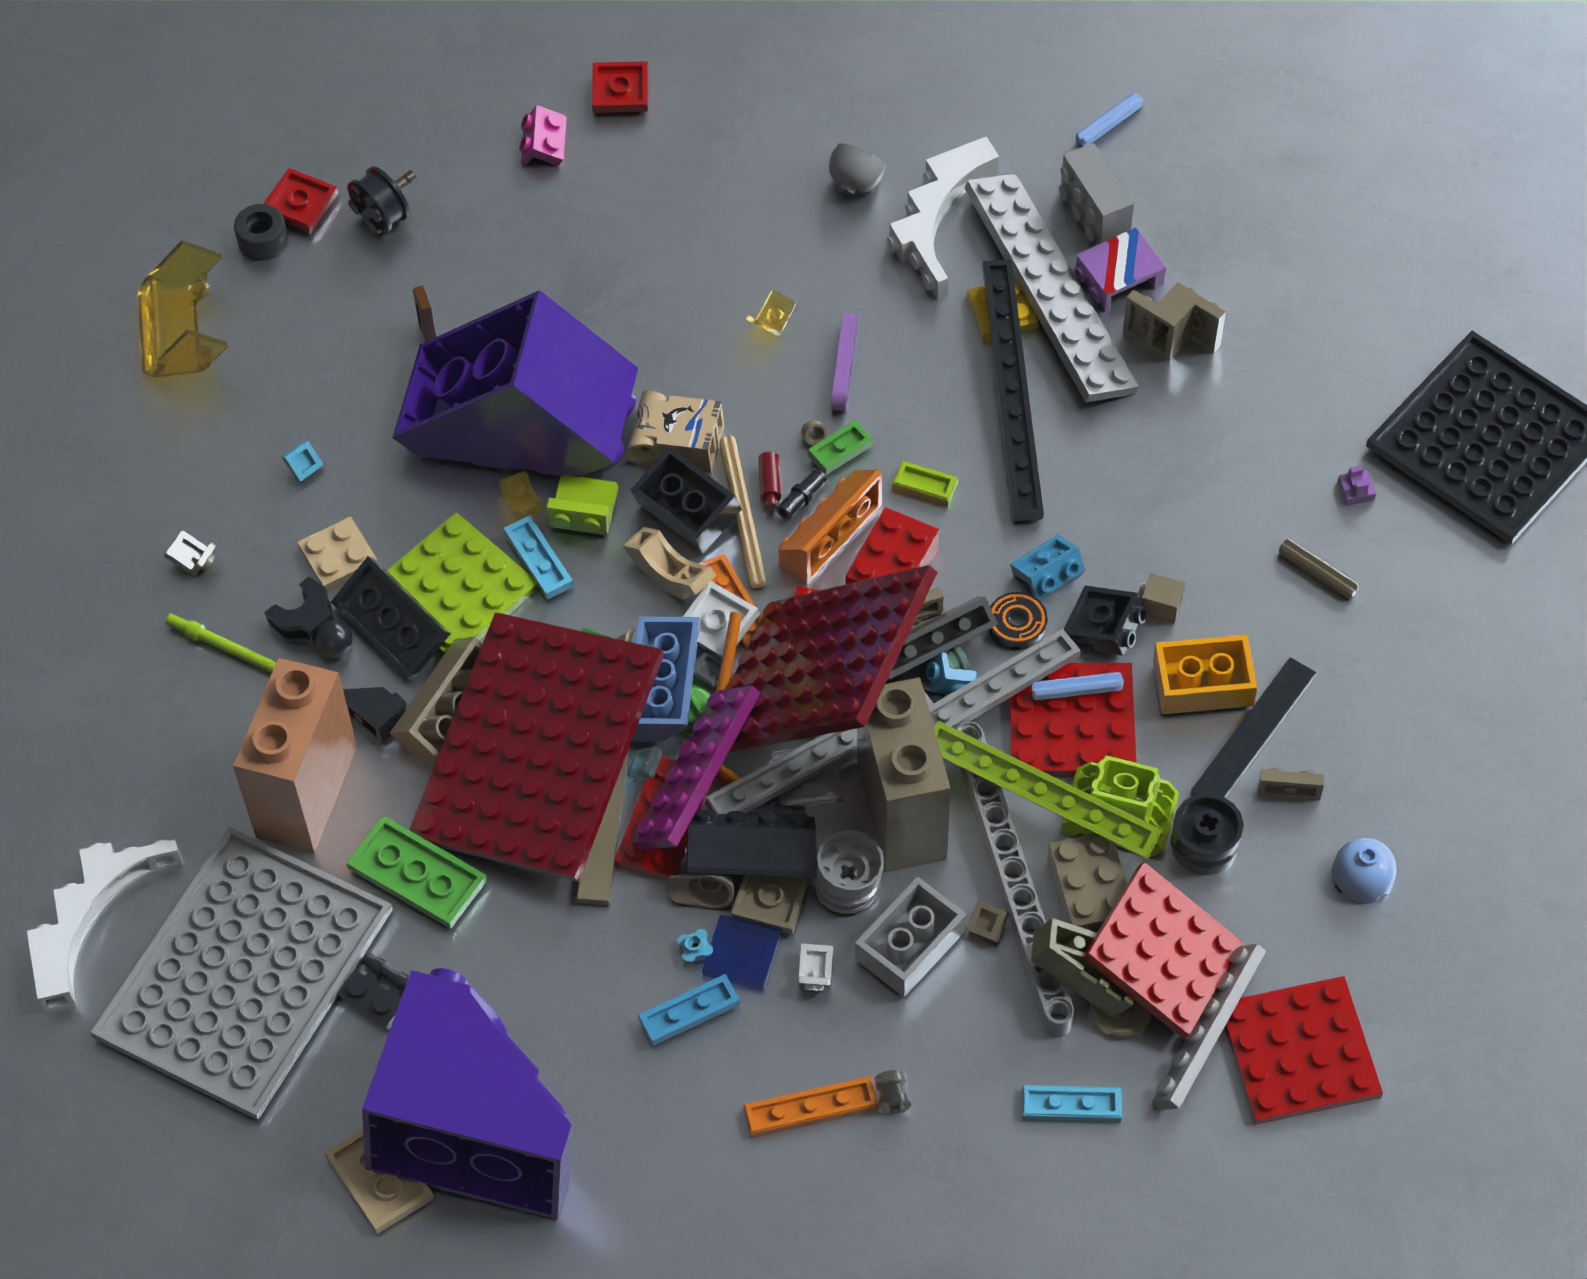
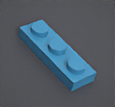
M724 974L638 1014V1018L652 1046H655L740 1006V999L727 975Z

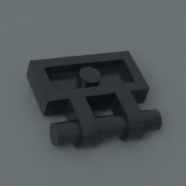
M367 953L361 963L370 968V970L364 975L354 969L337 992V999L388 1032L392 1026L401 1000L400 997L404 992L409 975L404 971L399 973L390 967L389 962L381 956L376 958L372 954ZM381 977L392 983L389 990L377 983Z

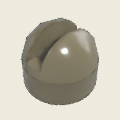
M810 420L802 426V437L809 445L814 446L827 436L826 428L819 421ZM811 429H813L816 434L814 437H812L810 434Z

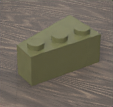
M1054 918L1034 931L1031 962L1113 1019L1133 1006V998L1083 958V955L1096 936V932Z

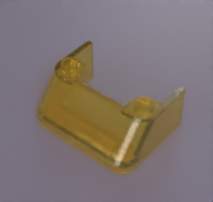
M181 240L143 280L138 292L141 362L144 374L152 377H164L203 372L228 348V342L198 333L196 304L202 298H205L209 292L210 285L207 280V273L222 259L221 253Z

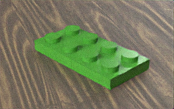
M384 815L346 862L349 870L450 929L487 882L486 874Z

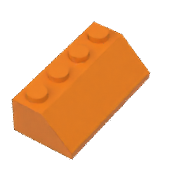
M878 469L854 470L847 478H842L837 483L834 492L828 498L824 497L819 502L816 511L809 518L805 517L800 522L797 531L791 537H786L781 542L778 548L779 566L808 584L882 506V472Z

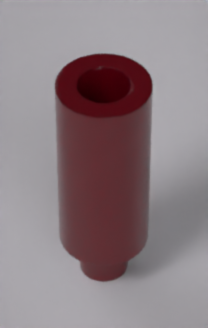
M764 452L758 456L760 499L765 502L766 509L774 510L776 509L777 502L782 498L780 456L775 452Z

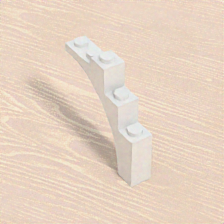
M987 136L926 159V172L923 173L926 185L908 191V204L905 205L908 217L890 224V234L887 237L892 253L896 252L902 262L908 259L911 260L913 267L916 270L919 269L922 273L925 287L927 290H932L937 299L948 295V277L935 257L933 246L938 226L950 206L966 192L965 185L968 180L988 178L998 174L999 155Z
M176 839L170 841L159 840L152 845L139 848L128 847L117 853L114 852L111 843H96L88 848L79 850L85 883H71L60 889L53 890L58 924H42L36 927V929L27 931L37 999L43 1012L76 1005L74 994L75 965L81 944L91 924L110 900L137 879L152 871L183 865Z

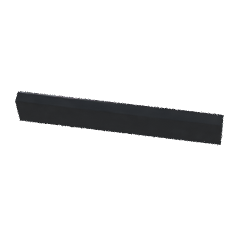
M1290 657L1193 786L1190 795L1212 793L1227 798L1315 679L1316 672Z

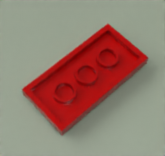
M655 754L615 857L614 863L616 867L666 880L671 875H678L686 854L687 829L677 847L639 850L631 843L637 833L636 828L638 824L645 818L651 807V800L659 793L665 782L666 773L674 766L677 760ZM711 785L696 811L703 809L705 797L708 796Z

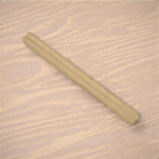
M730 435L722 437L719 441L729 491L736 496L742 508L735 517L750 587L752 589L763 588L766 585V578L736 440Z

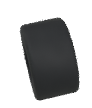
M268 204L251 205L240 211L235 218L234 231L239 249L246 256L254 259H267L280 253L286 246L288 234L282 213L276 207ZM260 229H269L267 232L262 234H253L255 231Z

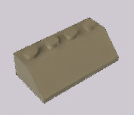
M476 637L454 640L390 732L410 753L434 765L482 646V643Z

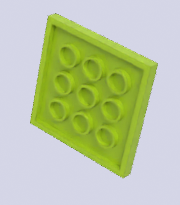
M457 512L387 570L451 633L438 649L442 656H444L455 639L476 637L478 640L482 639L488 631L495 612L509 615L539 590L538 583L534 577Z

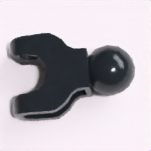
M307 577L299 584L302 588L303 599L305 600L302 606L286 610L275 604L264 612L269 626L288 643H309L317 648L322 655L329 658L341 657L352 647V631L346 623L334 619L327 590L311 577Z

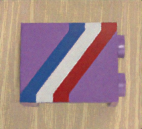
M1136 227L1077 254L1076 267L1074 268L1077 280L1086 285L1093 302L1099 303L1105 312L1110 310L1111 296L1145 280H1148L1153 289L1164 285L1166 272L1165 265Z

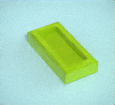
M902 460L892 483V489L949 506L958 484V477Z

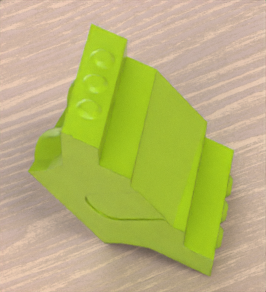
M1107 755L1099 763L1089 762L1078 767L1073 780V787L1161 829L1162 832L1149 858L1164 852L1179 792L1170 781L1160 779L1158 768ZM1062 818L1061 826L1071 838L1081 833L1084 835L1094 834Z

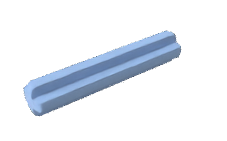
M1137 93L1129 95L1076 134V142L1081 147H1084L1097 140L1140 109L1143 105L1142 97Z
M1115 672L1039 681L1032 683L1031 692L1034 700L1119 691L1123 689V678L1121 673Z

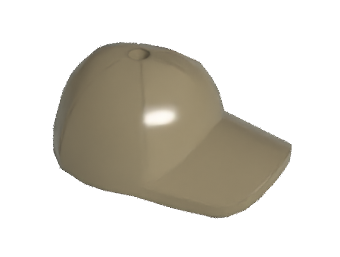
M690 873L671 875L666 879L668 895L676 903L706 909H722L729 906L733 900L734 884L730 874Z

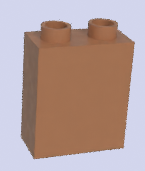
M278 658L233 764L255 837L258 839L313 853L316 851L357 749L339 672Z

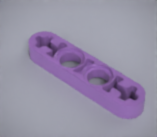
M843 313L832 389L831 410L846 411L858 328V314Z

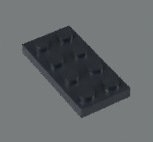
M370 556L366 557L331 601L410 680L415 679L451 635L385 568Z

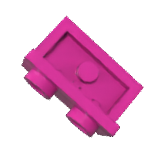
M536 105L529 114H525L521 122V129L523 130V138L519 146V151L522 152L521 163L527 165L535 157L559 166L564 159L566 116Z

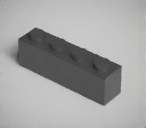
M977 596L910 630L888 679H892L937 656L940 652H945L998 625L986 597Z

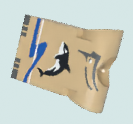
M653 390L642 392L637 410L638 421L632 429L625 451L626 459L636 464L653 463L670 446L703 472L712 473L720 444L719 440L722 437L725 426L721 401L671 395L667 398Z

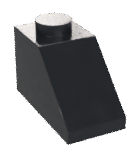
M384 687L343 689L350 718L383 744L391 736V730L405 712L407 706L405 700L398 693L394 692L391 694Z

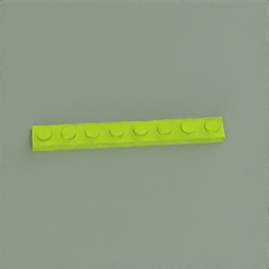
M937 721L934 729L943 759L1146 859L1150 856L1162 832L1161 829L955 728Z

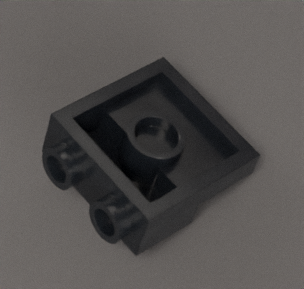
M1085 585L1063 630L1074 642L1093 644L1096 652L1123 656L1127 648L1134 646L1136 641L1135 630L1138 624H1144L1146 621L1147 608L1139 593Z

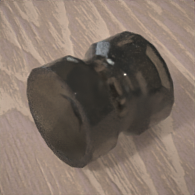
M889 1070L875 1076V1087L880 1092V1097L878 1098L880 1112L895 1114L904 1112L911 1107L910 1094L905 1089L908 1085V1079L904 1071Z

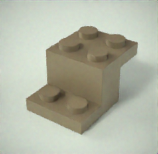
M1179 282L1158 304L1154 303L1150 297L1141 295L1133 290L1126 299L1123 332L1169 361L1189 339L1214 353L1221 345L1226 311L1218 304L1206 300L1198 295L1195 290L1187 288Z

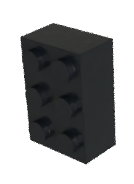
M670 446L630 489L638 505L701 553H704L742 510L733 493Z

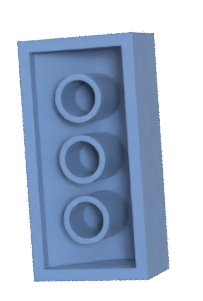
M639 616L636 643L660 648L664 656L632 742H663L687 728L700 627L699 617Z

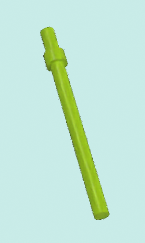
M172 613L166 618V625L184 632L185 637L196 642L201 640L270 673L273 672L276 665L275 661L206 630L203 624L194 620L189 622Z

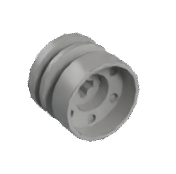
M847 830L830 835L821 844L816 860V877H813V886L816 896L824 906L831 911L841 914L858 913L872 904L879 890L884 867L883 852L878 843L865 833Z

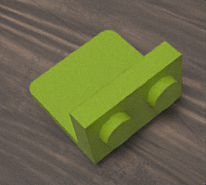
M569 475L562 476L559 481L556 497L549 498L547 515L549 527L608 535L618 494V484L612 481Z

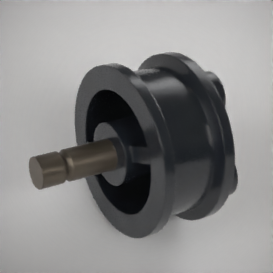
M371 166L366 170V176L361 180H352L348 183L347 190L350 197L348 205L355 214L361 215L375 235L379 233L387 234L391 231L394 222L397 220L404 221L410 216L408 202L401 190L414 182L417 177L413 171L409 170L403 177L401 176L396 181H393L382 169Z

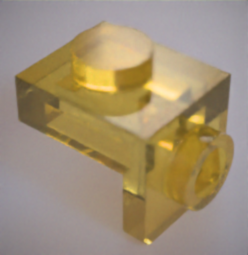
M526 471L499 481L505 505L516 521L529 515L533 517L536 513L544 510L542 501L533 490Z

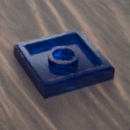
M720 914L710 944L713 947V952L705 959L702 975L717 978L726 974L731 983L764 991L782 936V930Z

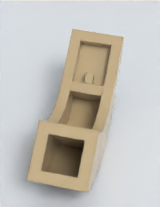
M643 527L623 545L633 561L652 581L680 599L685 600L690 594L696 595L704 591L708 583L716 576L711 566L691 562L676 552L666 541L660 530Z

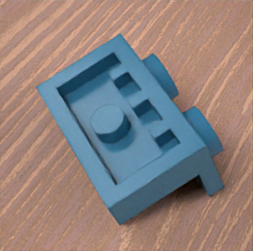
M1059 534L1010 564L1013 574L1030 585L1033 596L1038 600L1085 571L1079 548Z

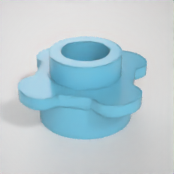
M698 929L690 935L682 934L679 936L677 943L683 949L682 958L685 962H700L712 954L713 947L708 944V932L705 929Z

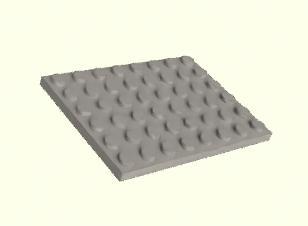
M229 827L90 1033L94 1039L259 1120L337 998V992L342 984L357 967L392 912V904Z

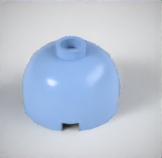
M1358 838L1347 842L1338 851L1332 866V880L1334 884H1337L1338 888L1342 890L1341 894L1357 903L1376 902L1378 898L1391 892L1396 879V860L1391 850L1383 843L1371 838Z

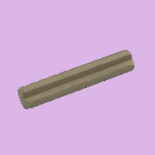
M1286 539L1281 544L1279 553L1346 598L1351 599L1357 593L1358 583L1291 539Z

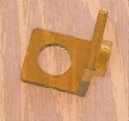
M772 290L757 319L747 316L746 319L780 337L797 303Z

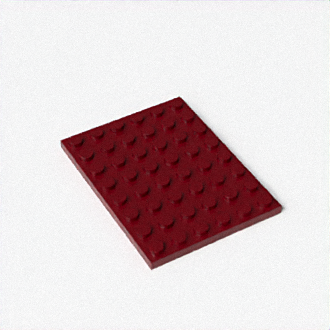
M930 565L770 602L764 608L763 617L758 627L751 634L750 644L740 656L739 665L726 685V689L753 686L761 693L729 752L865 727L938 572Z
M495 612L409 830L437 847L579 882L662 662L663 651L660 648Z

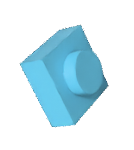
M303 440L281 456L296 481L300 482L324 465L308 440Z

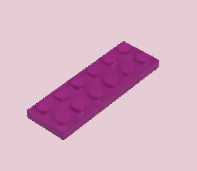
M746 686L718 690L710 695L702 716L693 725L692 734L688 741L680 748L677 761L666 773L662 788L651 800V807L647 815L636 828L637 833L631 843L639 850L677 847L761 694L755 687Z

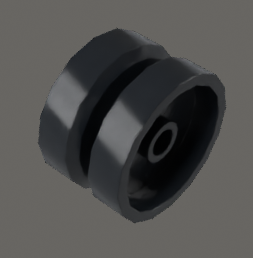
M1212 793L1196 794L1184 800L1176 810L1170 840L1172 854L1178 863L1190 872L1202 875L1218 874L1229 868L1236 860L1244 828L1241 812L1230 800Z

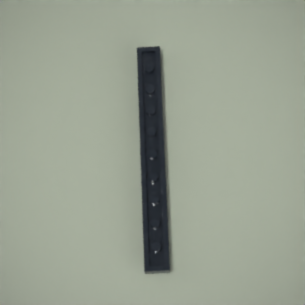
M1012 260L983 261L982 271L1013 521L1043 519L1044 510Z

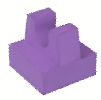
M1362 465L1350 467L1348 473L1339 475L1337 482L1346 506L1375 500L1376 491L1368 469L1363 470Z

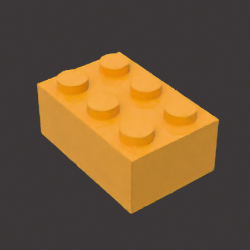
M1247 634L1155 643L1153 666L1162 714L1254 706L1258 687Z

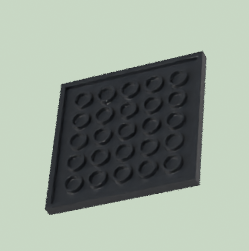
M1471 330L1368 438L1366 447L1512 545L1587 463V405Z

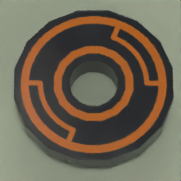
M1023 592L1006 593L998 597L990 605L998 625L988 629L993 639L1001 645L1009 648L1011 646L1019 647V649L1028 648L1038 643L1045 635L1048 624L1047 610L1042 602L1031 594ZM1014 616H1020L1026 622L1022 625H1014L1009 619Z

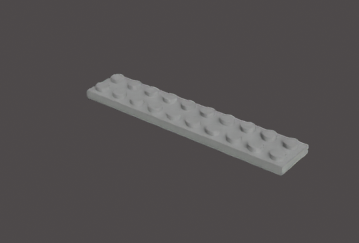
M1017 174L968 180L965 185L967 194L1004 259L1012 260L1014 277L1085 402L1135 394L1139 388L1137 382Z

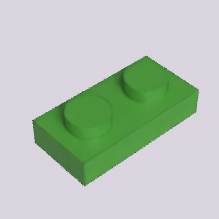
M854 420L809 448L808 456L825 475H828L872 447L873 438Z

